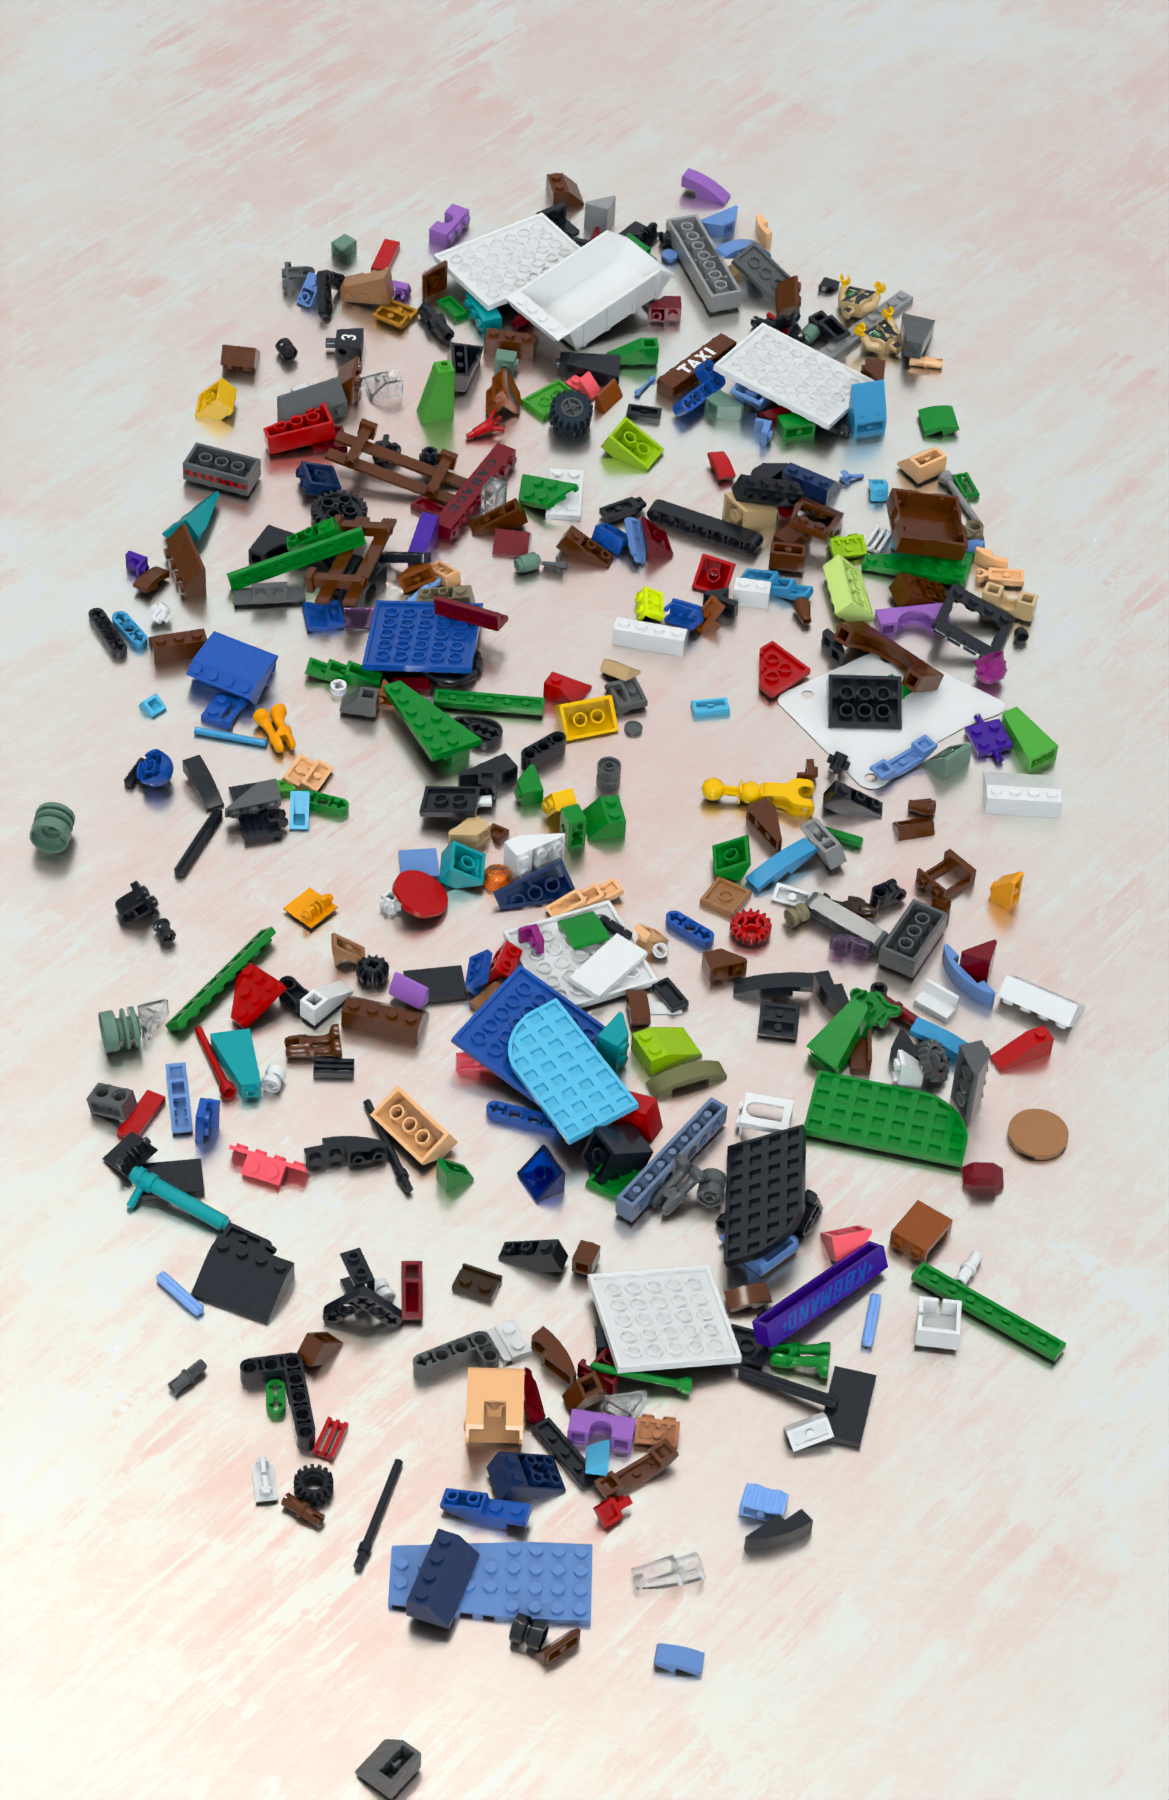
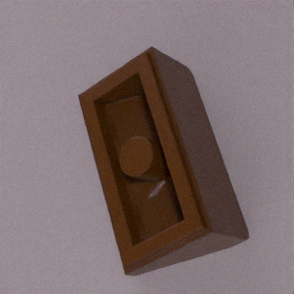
M928 817L892 823L899 840L935 834L934 821Z
M576 1628L566 1632L535 1653V1657L544 1666H547L580 1643L581 1630Z

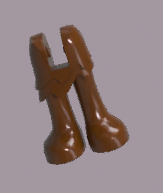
M339 1024L331 1025L329 1033L325 1035L309 1036L299 1034L288 1036L284 1041L286 1056L289 1058L314 1059L315 1055L332 1056L335 1058L342 1057Z

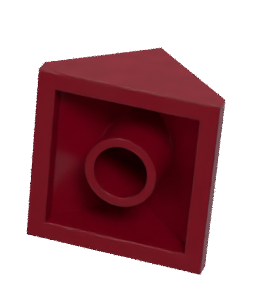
M644 516L641 517L647 560L672 557L674 554L667 533Z
M495 528L492 556L517 558L520 555L529 553L532 534L530 532Z
M996 939L966 949L961 953L959 965L977 983L983 980L986 983L988 982L997 946Z

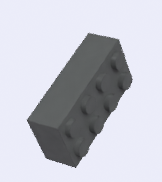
M913 899L881 945L878 964L913 978L946 929L948 913Z

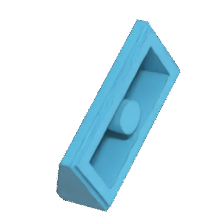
M609 1439L586 1447V1474L607 1476Z

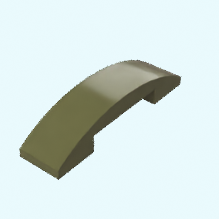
M695 1061L662 1072L646 1082V1087L651 1096L658 1099L671 1095L672 1089L705 1079L708 1083L726 1079L727 1075L719 1061Z

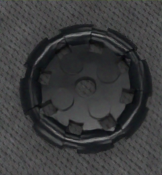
M476 648L472 673L421 672L424 677H428L430 682L434 681L440 686L455 687L458 684H461V686L466 685L476 679L477 675L481 673L483 658L480 651Z

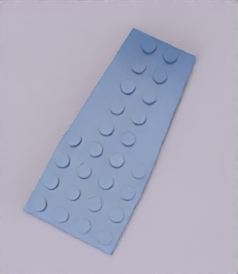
M547 1542L468 1543L480 1554V1557L455 1616H460V1613L473 1614V1618L483 1619L484 1615L493 1616L494 1620L513 1622L516 1615L520 1612L531 1616L532 1621L539 1619L549 1624L591 1625L592 1544ZM397 1545L391 1547L388 1608H392V1605L404 1606L407 1609L408 1596L430 1545Z

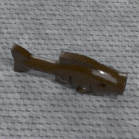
M827 893L823 894L827 898L831 899ZM848 896V900L843 902L833 900L864 919H875L877 916L878 908L868 904L860 897Z

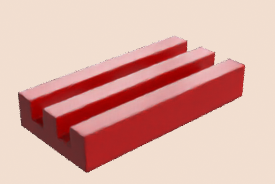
M328 1417L312 1450V1455L333 1461L348 1429V1422L340 1423V1420L336 1419V1421H333L332 1417ZM330 1426H332V1429H331L330 1434H329V1436H328V1438H327V1440H326V1442H325V1444H324V1447H323L322 1451H319L320 1448H321V1446H322V1444H323V1442H324V1439H325V1437H326V1435H327V1433H328V1431H329V1429H330ZM337 1429H341L330 1454H327Z

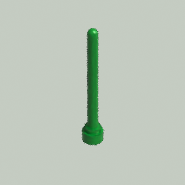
M597 1362L590 1364V1368L593 1371L674 1387L681 1394L689 1395L691 1391L692 1378L683 1376L682 1378L673 1379L644 1372L617 1373L615 1366Z

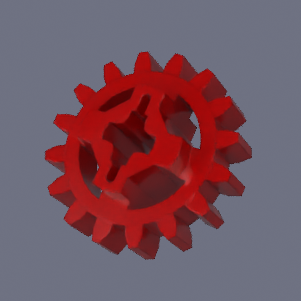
M750 908L749 912H746V910L742 909V913L736 912L735 917H731V935H736V941L742 939V944L746 941L750 945L753 942L760 944V940L765 942L766 938L770 937L772 930L771 919L766 918V913L759 914L760 910L753 912L752 908Z

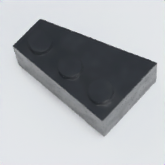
M450 343L447 360H451L455 370L454 391L466 392L480 363L484 346Z

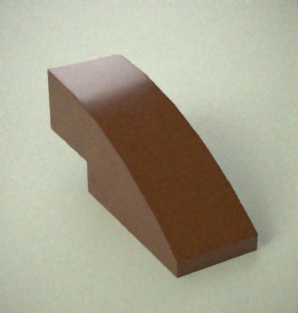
M542 1326L532 1335L531 1349L542 1356L541 1366L570 1387L576 1380L577 1375L573 1362L561 1342L547 1328Z

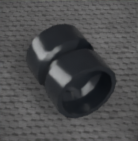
M519 1612L513 1621L509 1640L520 1645L525 1642L528 1648L540 1651L548 1634L549 1623L539 1619L532 1621L531 1616Z

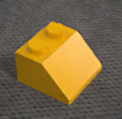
M223 377L199 394L195 417L222 420L224 417L230 416L234 411L237 389Z

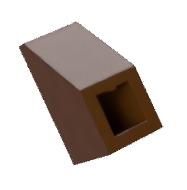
M720 948L703 952L702 968L709 982L746 974L747 959Z
M594 1370L575 1380L562 1395V1398L571 1415L572 1409H585L608 1397L609 1394L602 1378Z

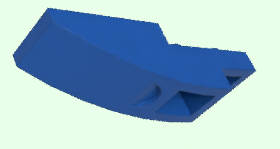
M452 1488L445 1489L440 1503L441 1509L475 1523L507 1529L509 1524L527 1526L532 1512L531 1503L491 1499L488 1493Z

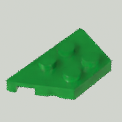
M523 474L518 500L521 505L549 510L557 503L565 500L566 494L571 491L577 492L579 488L574 483Z

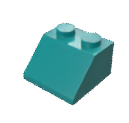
M452 841L441 853L439 882L455 889L481 886L484 883L486 854Z
M620 1011L597 1037V1051L614 1072H617L621 1066L624 1067L628 1061L629 1033L624 1015Z

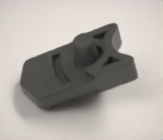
M556 557V562L542 561L541 565L555 567V572L560 573V569H567L568 563L561 561V557Z

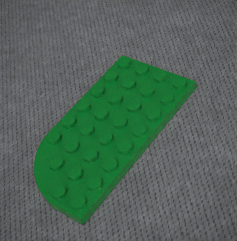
M818 1070L804 1123L807 1136L962 1168L968 1141L967 1129L961 1116L946 1101L924 1091Z

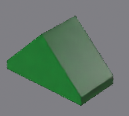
M443 1158L437 1160L436 1179L446 1193L474 1180L465 1165Z

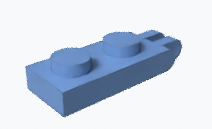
M627 517L624 519L630 553L633 555L635 562L644 564L647 553L641 522L638 519Z

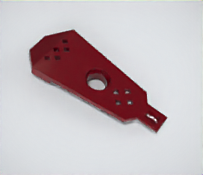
M525 1367L524 1410L527 1419L535 1424L546 1416L532 1371Z

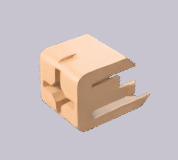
M468 1367L466 1420H464L465 1444L479 1442L522 1445L525 1432V1422H523L525 1369Z

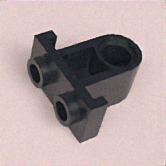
M137 880L130 884L132 891L115 902L119 918L123 923H132L149 912L153 918L160 914L157 907L159 902L154 895L150 896L145 885L141 886Z
M809 1189L805 1191V1212L803 1218L795 1230L804 1236L809 1231L816 1216H820L823 1210L820 1199L817 1197L818 1194Z

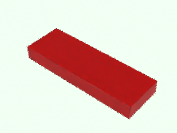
M384 239L371 266V272L372 270L377 269V271H380L386 267H391L400 248L399 241Z
M147 1090L128 1119L117 1130V1136L125 1138L128 1134L134 1132L140 1137L165 1103V1096Z

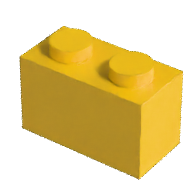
M573 788L549 794L542 799L541 806L547 818L559 815L561 808L577 804Z

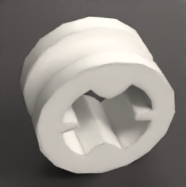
M336 679L331 682L330 691L333 696L342 697L346 695L347 683L344 680Z

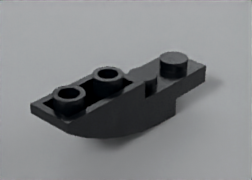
M360 1136L322 1138V1145L304 1148L305 1167L319 1166L346 1160L348 1166L386 1159L388 1156L387 1142Z

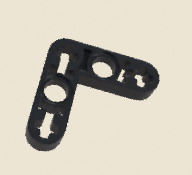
M321 270L317 272L316 276L318 314L320 318H329L332 316L331 289L340 290L345 276L330 270Z
M358 1287L328 1303L323 1308V1320L327 1323H338L362 1309L387 1326H398L402 1322V1310L367 1287Z

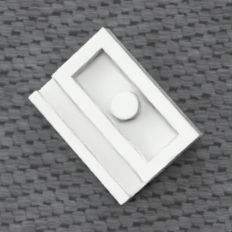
M514 1319L495 1325V1328L486 1329V1333L489 1334L499 1351V1358L503 1365H507V1362H515L532 1355V1349Z

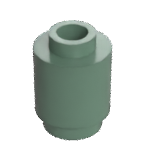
M807 324L802 329L805 339L801 343L810 346L820 335L816 325Z
M535 552L520 555L514 559V567L518 573L539 569L541 564V558Z

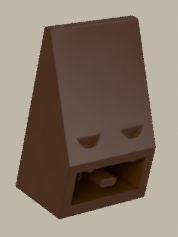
M899 573L889 586L897 607L943 603L947 596L944 586L940 582L929 581L911 574Z

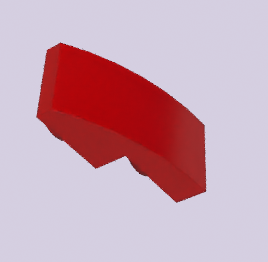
M724 451L708 452L707 456L711 469H715L718 481L734 480L736 477L735 471Z

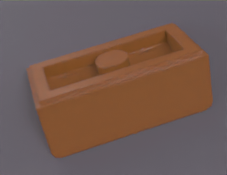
M612 379L595 396L596 410L606 413L622 398L623 395L616 379Z

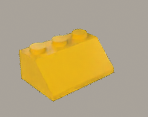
M612 695L554 705L557 724L560 731L566 735V741L619 731Z

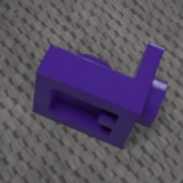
M130 550L125 554L126 568L136 571V579L149 570L148 557Z

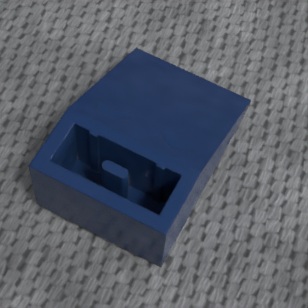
M498 1451L486 1467L497 1499L528 1502L566 1491L553 1455Z

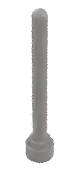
M949 470L941 472L938 476L940 482L948 486L954 496H958L959 503L971 520L978 519L980 521L954 484L952 473Z

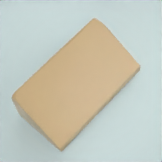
M606 658L603 659L600 672L623 681H628L641 673L638 669Z

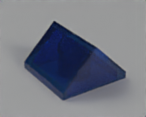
M542 1145L517 1172L536 1202H541L563 1193L565 1189V1172L546 1145Z

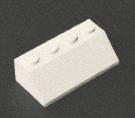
M617 617L613 628L612 645L683 657L690 630Z
M1006 975L998 994L999 997L1003 998V1003L1011 1006L1015 1003L1020 1006V1010L1029 1014L1031 1011L1038 1013L1037 1017L1045 1021L1049 1019L1056 1021L1055 1025L1063 1029L1073 1027L1085 1008L1084 1005L1015 975Z

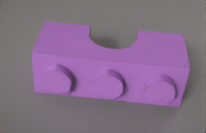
M451 204L445 211L444 223L436 221L430 227L429 242L446 248L462 232L464 227L469 225V209Z
M572 1409L567 1438L571 1443L588 1446L592 1435L603 1433L610 1438V1449L631 1452L636 1419L628 1416L591 1412L584 1409Z

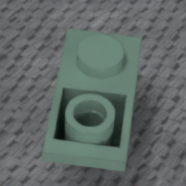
M719 389L706 397L705 412L714 418L725 420L743 419L744 405Z

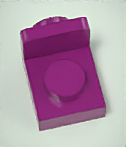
M537 924L518 929V942L520 944L528 942L530 948H534L537 955L544 953V938Z

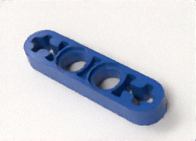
M495 1100L490 1101L486 1105V1116L492 1121L550 1136L560 1134L555 1126L551 1127L552 1122L544 1112ZM517 1113L520 1116L518 1118H511L509 1115ZM531 1118H536L539 1120V1122L531 1123L528 1120Z

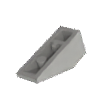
M817 818L800 826L807 839L818 848L817 854L830 870L847 862L842 845Z

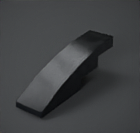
M770 973L734 980L733 997L772 1000L773 995L793 996V991L813 993L814 973Z

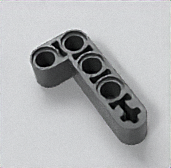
M476 1331L415 1355L413 1358V1377L418 1381H427L473 1362H476L479 1367L499 1368L500 1354L488 1333Z

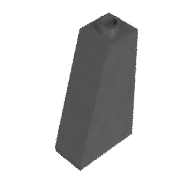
M903 313L900 332L904 356L921 358L933 335L935 320Z

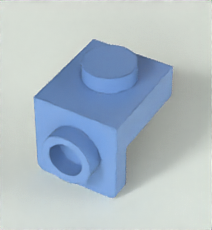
M755 419L754 433L761 434L760 445L767 446L768 440H772L771 420Z

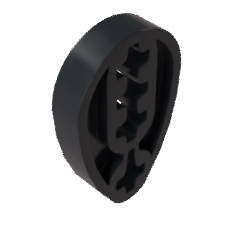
M457 716L453 718L482 739V745L476 746L478 749H493L502 742L503 729L495 720L479 716Z

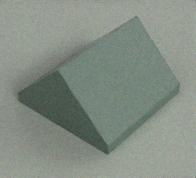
M968 742L949 746L923 763L928 769L944 780L969 764L972 743Z

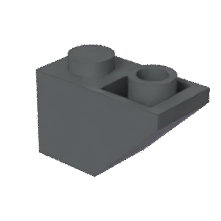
M363 686L357 688L343 697L339 712L376 717L379 707V689Z

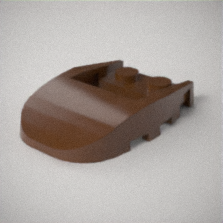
M804 497L795 504L787 526L827 541L828 536L833 537L836 531H840L844 513ZM813 509L815 510L814 515L820 519H827L828 516H831V524L829 527H826L823 523L813 522L807 517L798 516L797 514L799 510L810 513Z

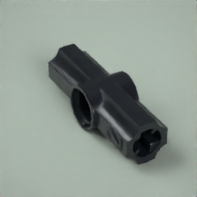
M422 303L417 309V313L425 321L427 330L429 332L434 331L441 341L445 343L450 342L454 337V331L447 325L445 316L442 313L438 314L430 304Z

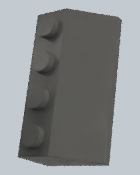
M339 377L277 396V421L283 420L286 422L290 420L291 416L305 414L307 409L319 408L320 404L324 402L332 419L347 415V399Z
M982 1040L959 1045L950 1098L966 1127L970 1126L980 1108L981 1099L984 1096L983 1088L986 1085L985 1078L986 1072H988V1062L991 1058L990 1050L984 1045Z

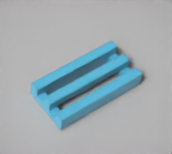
M727 697L691 701L694 718L730 714Z

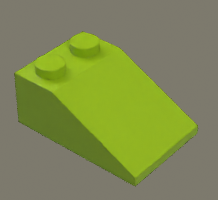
M626 416L600 446L613 458L645 471L651 467L664 450L662 446Z
M649 1027L632 1034L631 1051L649 1076L702 1057V1053L683 1027Z

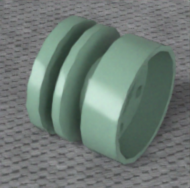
M47 802L40 805L36 810L34 822L30 830L29 839L37 849L49 853H59L65 850L69 845L71 832L75 824L73 811L67 806L56 802Z
M133 1006L127 1007V1016L124 1009L119 1008V1018H115L112 1010L98 1013L100 1032L106 1053L120 1051L121 1041L124 1042L126 1049H131L130 1040H132L135 1048L141 1046V1027Z

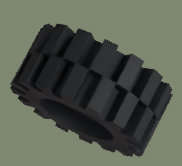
M310 1464V1468L305 1465L303 1466V1471L301 1469L297 1471V1474L294 1476V1495L297 1496V1499L302 1500V1502H308L310 1507H313V1503H316L317 1507L321 1506V1501L325 1504L327 1503V1498L331 1499L334 1486L331 1471L328 1472V1468L324 1467L322 1470V1465L318 1464L317 1468H315L314 1464ZM317 1481L322 1484V1487L312 1490L306 1488L305 1484Z

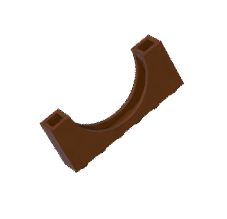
M864 621L840 622L833 639L845 647H853L871 652L894 664L905 674L902 685L914 693L936 691L944 677L943 673Z

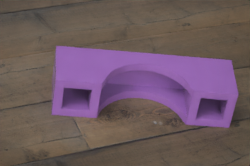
M943 603L876 609L874 617L875 628L885 636L896 635L898 629L906 624H919L932 632L934 629L931 626Z

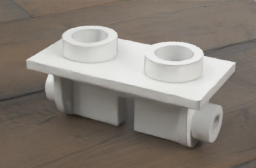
M259 1456L256 1464L251 1465L256 1502L278 1500L273 1462H269L266 1456Z

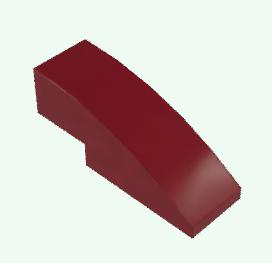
M401 1261L402 1320H423L422 1261Z

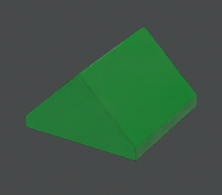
M748 835L712 846L715 876L741 882L751 866Z

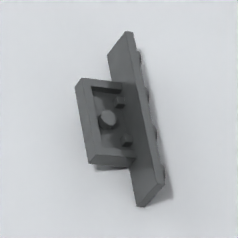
M287 582L251 583L250 590H233L234 605L306 601L304 587L288 588Z

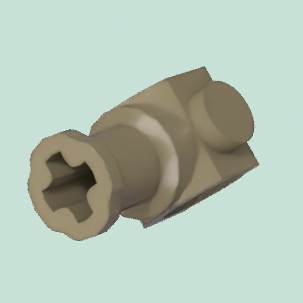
M973 519L963 525L967 540L978 538L984 540V529L981 521Z

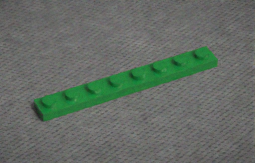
M360 526L227 573L232 591L250 586L251 583H258L366 544L363 530Z
M273 927L260 930L165 1025L168 1030L178 1029L180 1031L188 1025L187 1021L197 1016L201 1012L199 1009L209 1004L213 1000L212 996L221 992L225 988L224 984L233 980L237 976L235 973L238 970L244 969L249 964L247 961L250 958L256 957L260 953L259 949L272 941L271 937L276 933Z
M922 1262L911 1276L912 1281L944 1299L962 1301L961 1309L1054 1362L1066 1347V1342L925 1262Z

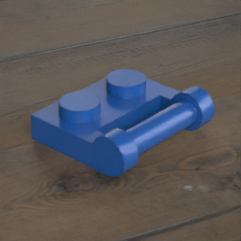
M217 693L201 714V721L229 730L240 711L246 708L247 702L243 698L235 699ZM231 707H234L230 714L227 716V718H224L231 709Z

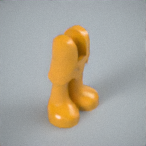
M282 703L274 705L270 710V715L265 708H260L253 714L255 723L266 731L269 736V742L278 753L284 752L282 742L286 743L289 750H293L296 747L292 729H290V726H286L284 721L287 709ZM271 720H272L273 723L276 725V727H277V729H278L277 732L275 731V729H274V727H273V725H272V723H271Z

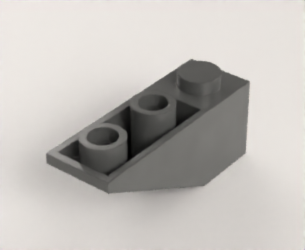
M276 778L257 782L225 808V818H238L242 814H256L260 810H274L281 806V795Z

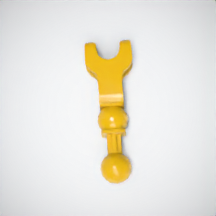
M713 777L705 780L701 787L703 796L710 801L719 800L723 795L738 797V804L742 800L744 803L751 805L766 798L776 808L784 809L794 817H810L815 811L812 800L806 799L811 797L815 791L814 782L809 779L795 778L788 783L761 782L760 785L753 781L742 784V780H740L739 787L724 785L720 779Z

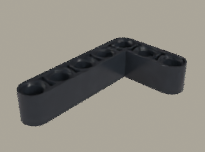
M291 1352L243 1360L240 1364V1381L244 1386L266 1385L272 1379H279L285 1382L297 1448L302 1451L312 1450L316 1443L315 1424L301 1356Z

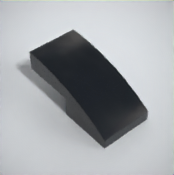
M827 628L822 632L821 645L829 650L828 657L839 666H843L845 657L844 647L833 639L834 633Z

